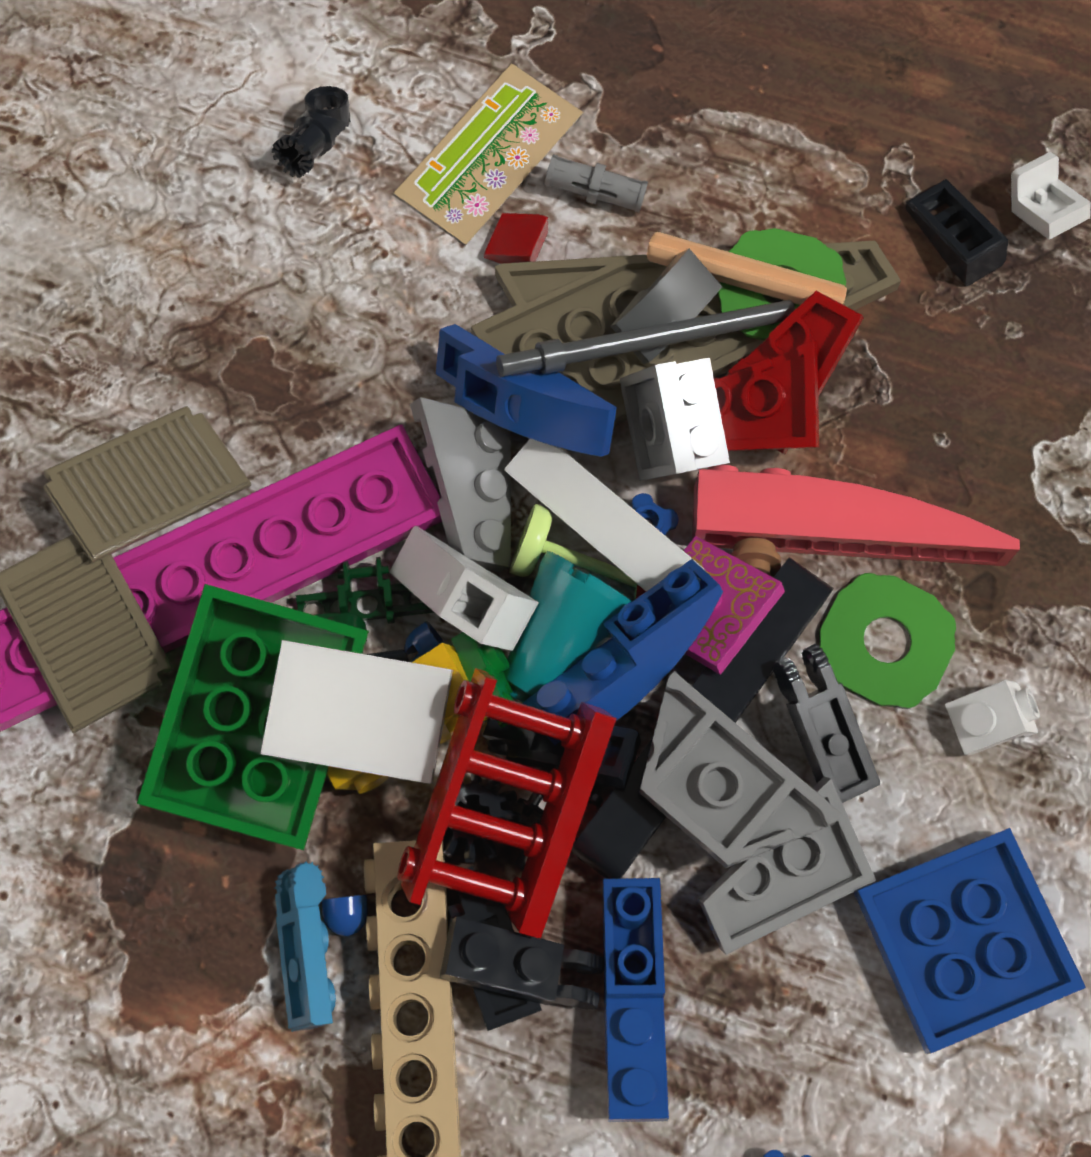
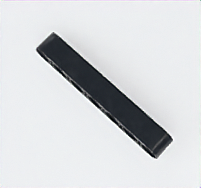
M790 557L773 577L782 582L785 590L783 595L721 675L706 667L692 685L693 688L735 723L772 675L774 662L786 656L834 589ZM652 740L634 762L625 789L615 788L572 847V854L605 879H621L666 818L662 812L639 793Z

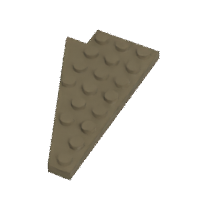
M875 240L825 243L828 248L835 250L843 261L842 268L846 278L845 287L847 288L843 305L855 311L898 289L901 280ZM647 255L503 263L495 266V277L512 307L472 325L471 334L502 353L509 354L535 349L536 343L559 339L562 343L616 333L610 326L635 296L649 288L667 266L650 262L647 259ZM718 293L695 318L721 313ZM762 294L769 303L785 301ZM735 331L669 344L653 360L646 364H643L634 352L567 364L565 370L559 371V373L616 406L614 426L628 420L620 378L658 364L676 361V364L706 358H710L713 378H716L728 372L742 358L745 359L763 341L746 337L742 332Z

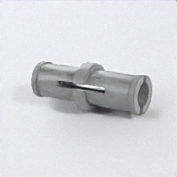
M553 154L544 185L586 196V202L596 204L597 200L639 213L648 181H641L607 171V165L597 163L593 167Z

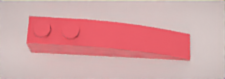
M717 465L709 467L707 470L699 469L694 485L692 540L697 536L718 548L733 549L734 545L740 540L763 538L775 545L776 552L1006 566L1020 550L1019 539L962 514L912 497L860 484L791 475L790 471L782 468H767L760 471V473L739 472L738 468L731 465Z

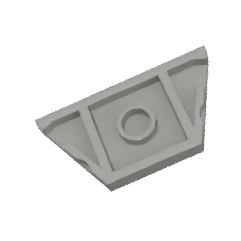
M675 671L669 676L639 793L722 866L728 868L832 826L843 815L840 811Z

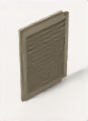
M185 406L44 470V476L50 482L43 486V490L90 561L94 563L250 487L251 482L204 415L198 413L193 416L190 408Z
M71 534L0 572V595L73 734L163 685L159 675L170 672L173 667L112 555L92 563L74 535Z

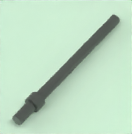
M785 300L562 343L559 339L536 343L535 349L499 355L496 357V366L500 377L539 370L544 375L564 371L567 364L781 323L795 310V307L791 300Z

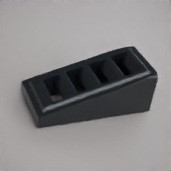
M947 179L906 202L908 213L953 273L966 286H970L1000 268L1006 262L1008 239ZM945 203L949 205V208L935 216L930 213ZM956 219L960 220L948 229L944 227ZM971 234L972 237L963 243L959 242V240Z

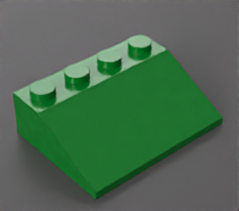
M205 584L137 804L304 851L329 766L261 754L281 643L284 640L363 654L369 631Z

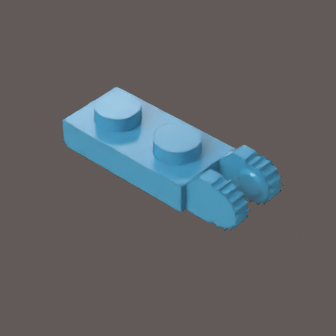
M307 861L278 875V880L275 881L276 887L274 888L277 890V894H275L277 908L276 923L288 1029H291V1032L310 1030L332 1024V1012L336 1003L334 985L327 977L325 954L329 944L328 931L325 923L320 919L318 906L326 895L325 883L322 882L324 876H322V870H319L318 865L315 866L313 862L307 863Z

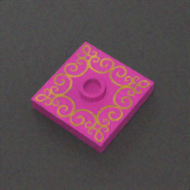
M695 536L684 552L701 565L719 583L723 593L710 618L685 654L721 675L785 590L781 581Z

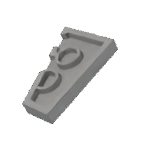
M823 777L812 789L843 814L834 825L733 865L698 899L718 946L724 954L727 955L876 881L831 778Z

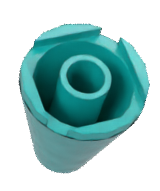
M547 551L541 560L529 597L539 603L513 651L510 650L507 658L510 667L504 671L505 678L510 682V687L513 691L510 695L520 702L527 700L545 684L553 681L582 660L589 652L608 641L611 636L604 623L619 613L626 604L632 602L590 573L588 575L577 568L572 569L573 563L550 551Z

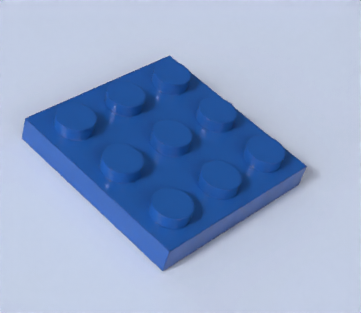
M1010 828L854 892L925 1054L934 1053L1086 988Z

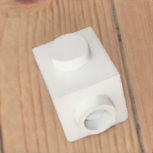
M1048 152L1015 169L1011 174L1012 212L1048 240L1090 219L1091 207L1090 201L1058 179L1059 158L1052 152Z
M1004 680L945 704L964 755H973L1017 737H1029L1038 733L1034 720L1040 718L1037 703L1027 687L1021 689L1017 682Z

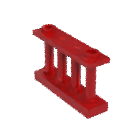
M475 668L471 681L464 680L458 690L454 704V713L458 714L459 717L415 846H407L399 863L397 879L402 881L401 887L408 901L421 905L428 882L503 903L506 906V910L509 911L508 916L519 933L541 939L617 718L600 707L581 702L577 715L571 714L569 718L492 695L497 680L486 671ZM487 717L561 740V745L565 750L559 768H553L548 773L474 750L484 718ZM465 773H471L543 795V801L547 803L540 823H534L531 827L455 805ZM447 827L523 849L524 855L528 858L521 878L515 877L511 882L436 860Z

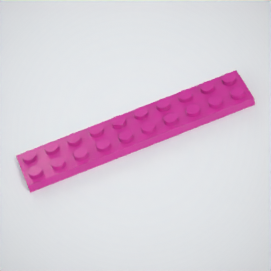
M400 424L122 553L113 559L161 647L167 653L187 643L205 584L270 603L275 602L342 570L343 562L348 561L350 566L407 539L414 526L426 530L441 523L442 519L437 504L441 497L406 430ZM7 607L0 610L1 732L58 705Z

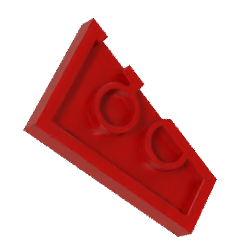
M816 290L771 331L769 337L753 352L734 365L728 371V375L748 368L751 364L766 358L771 359L794 350L797 346L815 340L817 341L819 397L864 317L862 314ZM779 449L777 451L785 455L788 449Z

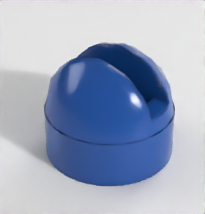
M425 621L406 638L404 651L407 655L418 651L419 654L411 661L413 662L439 644L444 643L434 627L428 621Z
M367 895L323 899L322 912L327 927L335 934L350 936L359 932L365 925L368 916Z

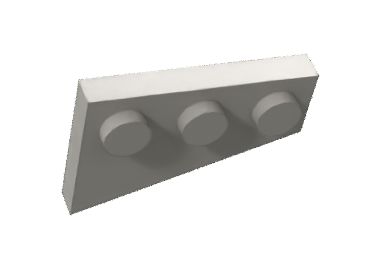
M422 397L418 398L410 404L414 421L421 422L427 442V447L422 450L427 468H434L441 493V498L437 504L449 546L486 570L501 572L511 567V476L504 471L511 462V431L485 420L463 407Z

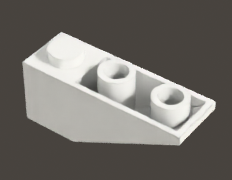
M414 526L389 571L432 611L480 644L513 651L539 603L418 526Z

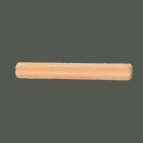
M655 232L648 245L647 259L650 262L668 266L678 253L690 248L717 281L781 300H791L799 305L816 290L841 304H844L847 294V288L842 284L661 232Z

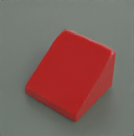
M502 213L484 252V258L499 264L535 262L548 234V217L540 214Z

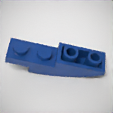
M456 324L440 329L436 375L456 387L455 403L502 428L552 446L599 457L609 454L617 410L616 406L559 372L543 375L539 370L500 377L496 366V357L504 355V353Z
M693 559L689 560L680 568L670 572L666 578L640 597L626 604L619 613L606 621L604 626L611 636L608 641L589 652L582 660L553 681L545 684L538 692L522 703L569 718L571 714L577 715L581 702L604 709L617 718V721L660 683L693 644L723 593L721 586ZM548 737L554 746L561 742V740Z
M660 878L603 879L604 1021L608 1122L668 1121L664 1018L665 976Z

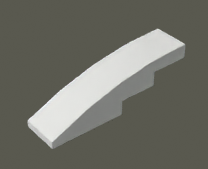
M530 438L504 469V471L645 591L651 589L666 578L670 572L680 568L692 559L560 447Z

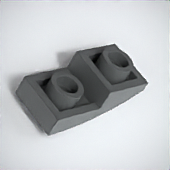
M689 248L678 253L649 288L639 292L610 327L616 333L695 318L722 286ZM668 345L633 352L643 364H646L653 360Z

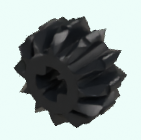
M471 774V783L464 784L462 782L455 805L468 809V805L477 804L480 805L481 813L514 823H521L520 813L504 810L517 801V794L514 790L496 795L503 783L490 779L486 786L482 785V777ZM447 827L444 838L451 837L446 842L443 852L448 858L453 857L461 845L465 846L464 857L466 864L473 865L475 863L476 848L483 847L485 855L490 861L497 858L496 847L492 840Z

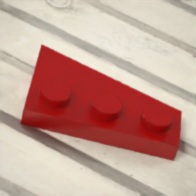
M812 340L797 346L796 349L771 359L766 358L751 364L748 368L720 379H714L728 451L819 448L817 341Z

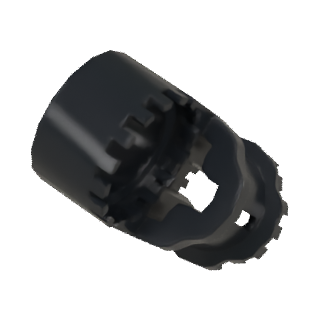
M323 86L312 89L304 97L306 111L295 121L294 130L289 135H283L272 145V153H275L273 159L279 160L277 163L279 166L284 165L283 172L287 173L290 171V176L294 177L296 175L297 178H301L306 173H309L314 167V160L319 155L322 156L331 150L335 145V138L345 130V127L349 126V122H351L348 94L343 89Z

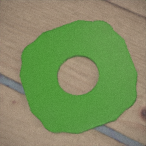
M777 228L761 231L752 230L744 233L738 243L729 251L846 286L841 256L814 237ZM720 282L722 288L717 293L721 305V313L770 304L761 293ZM794 304L795 309L800 306L799 304ZM780 323L740 330V332L746 337L765 341L769 337V333Z
M864 573L839 591L819 630L820 648L826 653L837 682L842 683L844 688L878 706L910 709L917 706L923 698L937 689L955 652L956 622L952 614L944 609L934 595L896 576ZM880 618H890L900 622L906 628L910 636V649L903 659L893 663H886L875 659L869 654L864 644V632L871 622Z

